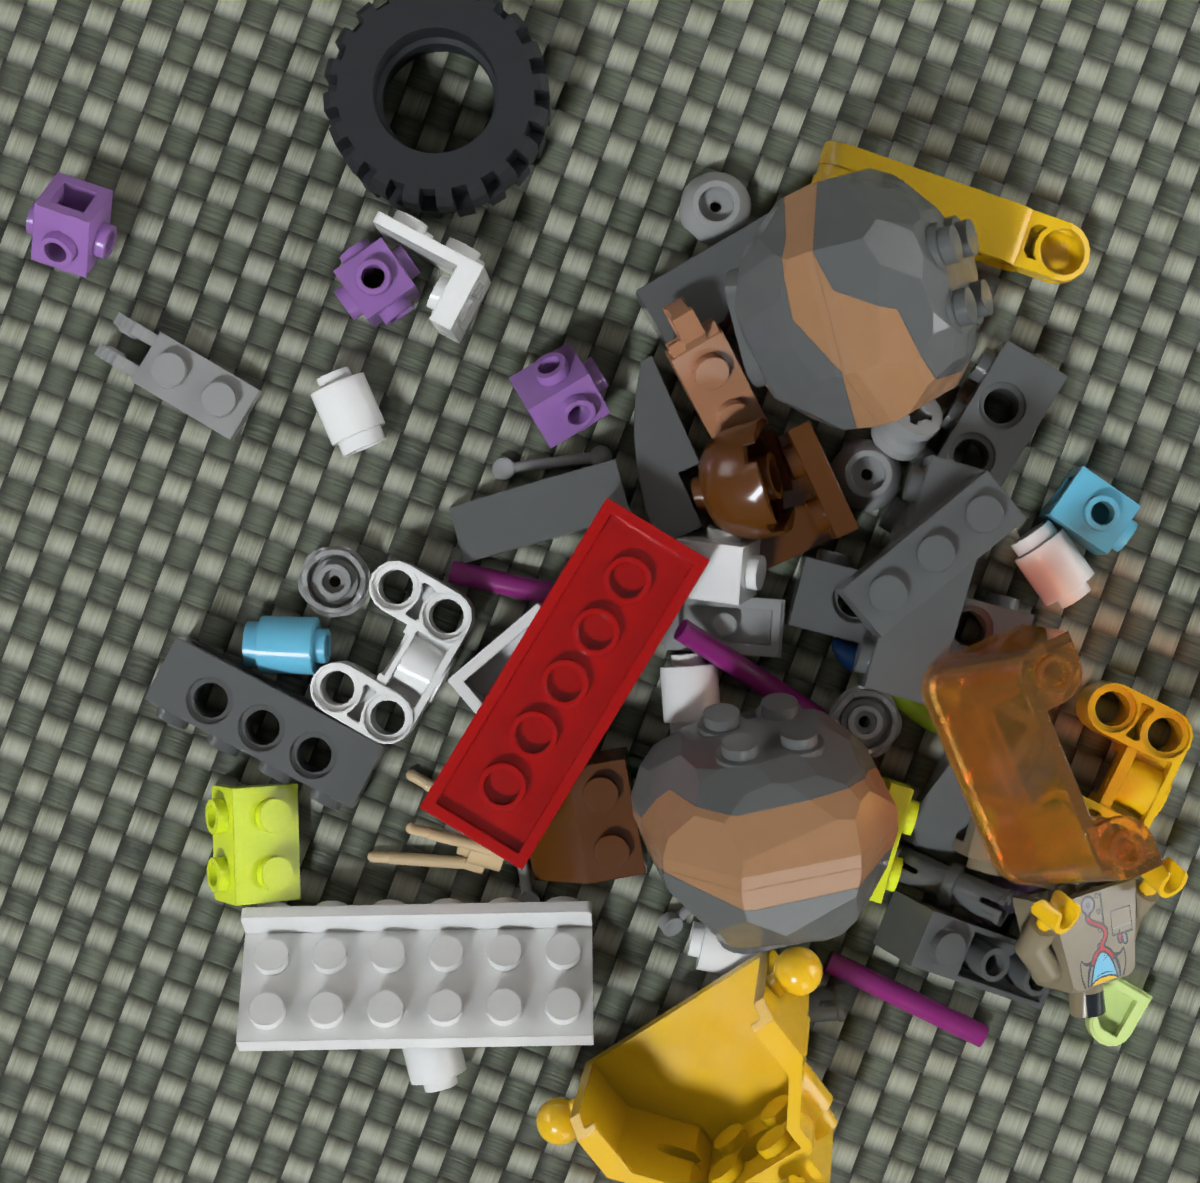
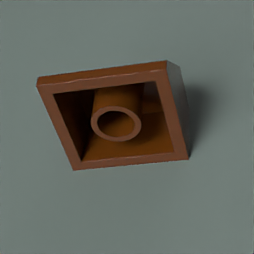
M627 746L598 751L592 754L530 857L534 880L591 884L647 874L648 856L646 845L639 832L632 810L631 793L634 782Z

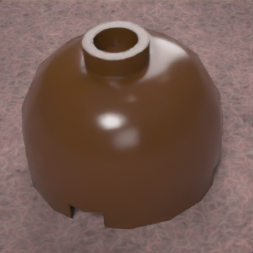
M764 418L740 423L718 433L706 444L699 461V476L693 477L691 481L692 494L697 508L700 511L707 510L713 522L726 533L746 540L765 539L787 534L793 529L795 519V506L784 509L783 491L793 490L791 475L780 452L782 446L774 429L762 432L767 422Z

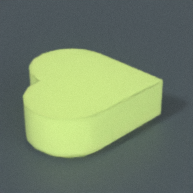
M1123 978L1103 984L1105 1014L1085 1018V1026L1089 1034L1100 1044L1106 1046H1118L1130 1037L1153 998L1149 993Z

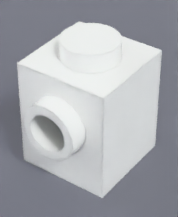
M716 524L708 525L707 531L694 530L676 538L679 542L710 560L688 598L740 605L756 596L757 590L762 589L766 576V558L760 555L761 539H742L726 533Z

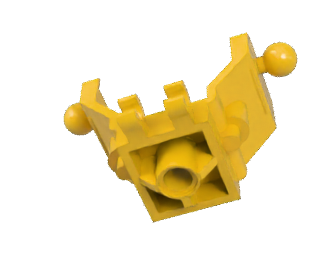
M801 946L788 948L780 955L774 949L757 953L587 1061L576 1097L573 1099L554 1097L547 1100L540 1107L536 1117L539 1134L544 1140L554 1145H565L577 1138L578 1143L607 1178L624 1183H830L833 1133L838 1121L829 1109L833 1102L832 1094L806 1062L810 1029V1017L808 1016L809 993L818 987L823 976V968L819 957L812 950Z

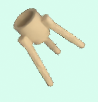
M413 769L408 770L406 773L409 781L422 787L427 792H429L435 782ZM408 823L406 825V832L436 842L456 846V854L462 856L393 851H371L367 855L368 860L375 863L464 869L478 874H483L484 868L499 872L504 861L503 858L462 833L459 834L417 823Z

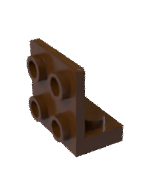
M810 421L796 426L778 437L782 446L780 452L791 475L793 490L783 491L784 509L795 506V519L793 529L787 534L761 539L760 555L766 558V570L830 540L840 538L859 529Z

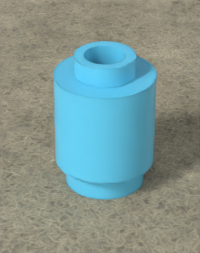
M261 616L259 621H248L244 628L242 640L244 664L246 667H256L260 673L314 675L319 670L321 663H329L331 656L330 630L322 629L318 617Z

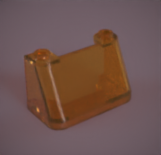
M1025 624L1015 625L938 660L928 668L923 676L921 685L923 701L992 865L998 874L1015 884L1026 886L1128 880L1164 865L1153 835L1147 826L1139 820L1123 815L1109 818L1097 815L1091 818L1047 712L1072 698L1079 689L1083 675L1080 658L1068 631Z

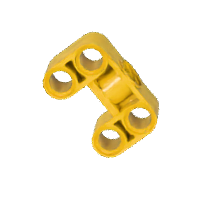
M1101 680L1084 686L1079 692L1075 703L1076 714L1083 725L1116 742L1112 750L1117 752L1098 792L1091 791L1087 798L1061 785L1049 783L1042 784L1033 789L1027 798L1048 803L1049 800L1055 797H1064L1069 809L1096 816L1097 819L1087 857L1103 865L1118 867L1131 862L1139 852V848L1154 818L1161 811L1169 796L1177 771L1191 747L1193 732L1188 719L1180 712L1126 685ZM1106 692H1112L1119 701V711L1112 721L1102 723L1096 716V702L1101 695ZM1164 718L1170 725V739L1164 746L1155 749L1148 740L1149 727L1157 719ZM1107 823H1116L1120 832L1118 844L1110 851L1100 852L1096 846L1097 832Z

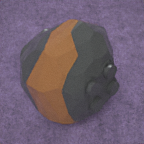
M871 168L809 184L777 201L741 254L739 267L729 270L725 278L726 299L742 361L751 383L756 387L766 386L774 399L816 421L842 430L870 428L893 423L956 387L973 355L977 325L983 323L985 316L993 314V299L989 285L985 279L978 280L974 256L979 252V243L972 221L970 219L960 220L956 215L945 218L933 204L903 180L893 174Z
M772 693L765 696L761 700V705L753 711L740 712L736 706L727 703H718L706 707L700 720L682 727L652 746L639 766L631 793L634 819L667 890L716 936L724 949L738 954H753L807 942L826 941L842 935L857 921L887 868L898 832V810L868 749L851 732L826 713L816 709H803L797 703L796 697L787 693Z

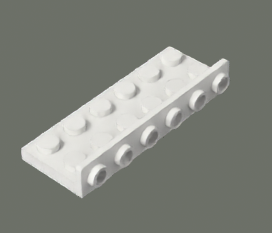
M559 896L551 898L547 902H521L514 898L501 897L493 899L489 903H463L456 899L444 898L435 900L431 904H405L398 900L387 899L378 901L374 905H347L340 901H323L316 906H289L282 902L262 903L258 907L242 908L241 922L245 931L236 1035V1044L239 1051L594 1045L592 905L589 901H578L572 897Z

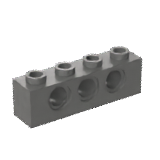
M1009 340L997 346L995 351L988 347L983 350L968 375L976 383L965 401L956 397L943 415V423L940 428L946 432L935 451L925 447L914 465L921 467L923 458L930 455L954 461L953 455L956 446L960 442H969L980 452L981 463L979 469L1002 475L999 483L1002 487L1068 377ZM989 393H999L1009 401L1011 408L1010 416L1003 424L991 421L985 414L984 401ZM896 496L891 502L878 525L886 531L879 542L880 544L887 547L894 524L896 522L905 523L911 501H903Z
M824 549L817 550L815 559L807 556L801 557L784 624L857 643L860 642L862 637L871 639L872 634L857 616L846 615L838 605V593L835 589L858 571L857 569L849 568L852 557ZM986 592L984 602L966 598L962 613L967 611L975 616L979 624V632L975 640L967 645H961L955 639L953 640L946 666L1017 683L1034 615L1018 611L1021 600L990 592Z
M189 635L176 637L144 700L158 706L155 715L163 721L181 729H186L189 723L209 733L206 742L214 748L232 756H237L240 750L260 760L257 768L262 773L286 784L289 783L291 777L312 788L308 794L312 799L337 811L340 810L342 804L352 809L360 801L389 745L371 740L323 712L315 705L314 701L246 667L244 664ZM209 683L220 685L227 693L228 704L221 715L209 712L203 705L202 693ZM259 710L273 713L279 721L280 730L274 741L260 739L253 730V718ZM309 738H320L329 745L331 761L327 767L315 768L305 760L303 748Z

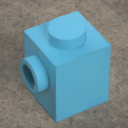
M1081 466L1069 471L1039 514V517L1043 520L1050 519L1056 529L1063 528L1072 540L1092 554L1107 555L1111 549L1119 552L1133 536L1138 523L1132 519L1141 506L1089 469Z

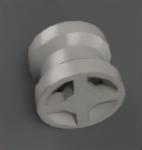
M934 399L893 423L871 427V436L874 444L890 458L900 461L912 460L920 455L928 440L934 437L943 423V413L939 404Z

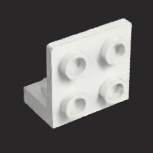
M396 210L393 218L378 211L372 222L386 241L395 246L401 244L405 251L452 275L451 278L444 275L439 278L429 296L427 307L432 309L429 320L437 331L460 344L491 285L490 278L484 267L485 263L479 259L481 254L470 246L449 237L446 245L433 240L434 236L427 232L428 226L403 211Z

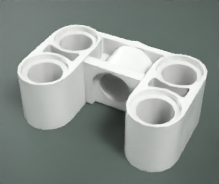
M388 561L380 565L372 573L369 581V594L373 602L381 610L407 624L403 631L405 635L384 671L380 672L377 676L356 663L335 661L320 667L313 675L310 684L311 697L318 708L381 744H394L407 737L413 731L429 702L432 703L457 660L456 656L476 620L475 608L467 596L417 566L404 561ZM395 570L404 571L413 582L411 596L401 604L391 602L386 598L383 591L385 578ZM444 599L457 602L463 610L464 619L462 625L457 631L452 633L441 631L433 621L434 608ZM334 671L346 673L354 683L353 696L347 703L333 701L326 692L327 678ZM390 700L402 707L405 713V722L399 731L388 732L378 725L375 712L377 706L382 701Z

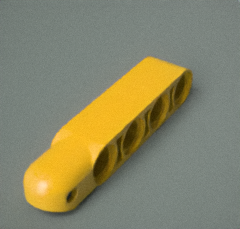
M826 141L824 143L817 164L818 169L816 174L813 175L811 184L868 168L893 174L933 204L945 218L956 215L960 220L970 219L972 221L979 243V252L974 256L976 262L1000 270L1018 272L1052 284H1063L1072 281L1084 272L1089 263L1090 247L1088 239L1084 232L1073 223L849 144L837 141Z

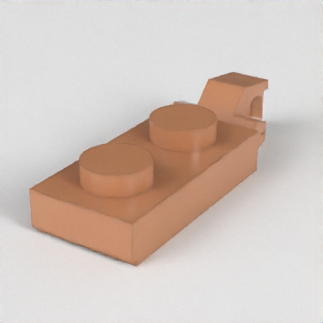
M683 296L663 307L662 310L676 335V338L665 344L667 348L665 354L710 440L718 433L740 423L764 418L767 421L765 425L769 422L723 331L715 321L709 318L700 323L693 308L688 306Z

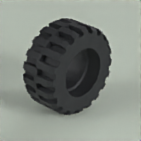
M387 0L388 2L377 9L368 2L356 12L359 24L352 31L346 27L342 29L335 41L339 53L336 59H328L324 74L329 84L328 91L323 93L324 112L329 118L331 126L329 131L336 147L353 174L361 180L367 190L377 198L383 197L388 200L393 208L408 214L411 210L423 212L425 218L443 219V213L457 212L459 217L476 214L474 207L488 201L493 207L507 198L505 191L514 183L521 186L531 174L530 165L534 158L540 159L546 144L545 134L547 126H550L551 120L550 88L544 58L537 41H532L527 25L516 12L509 15L504 11L502 0ZM434 52L457 53L476 61L488 75L494 92L493 112L485 129L467 145L443 153L421 152L405 145L389 127L384 108L386 91L398 71L415 58Z

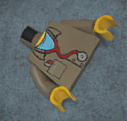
M1166 858L1162 863L1156 859L1144 861L1139 868V875L1142 878L1136 880L1131 877L1091 871L1081 875L1079 886L1060 881L1057 883L1056 890L1039 888L1012 897L1020 930V936L1015 943L1016 954L1029 970L1032 979L1037 985L1068 993L1070 1014L1072 1016L1092 1018L1105 1014L1103 984L1132 973L1135 968V940L1142 918L1159 899V895L1162 898L1172 897L1187 882V872L1172 858Z

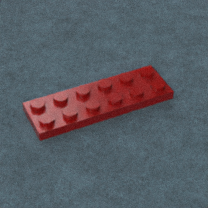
M606 498L419 808L523 870L710 560Z

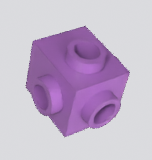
M57 172L39 198L33 203L28 213L26 232L32 235L31 260L86 278L99 258L107 259L116 241L117 227L110 224L113 190Z
M382 237L372 244L369 239H364L354 244L340 256L339 259L343 265L333 272L342 283V286L336 289L334 293L353 320L363 314L374 328L382 322L389 326L414 309L415 305L412 301L418 298L421 293L412 282V279L421 273L401 244L391 251ZM381 269L385 275L383 284L374 289L366 287L364 279L376 270Z
M569 342L555 351L541 356L533 364L509 377L550 449L576 433L587 429L593 423L611 413L600 394V391L609 387L592 357L581 362Z

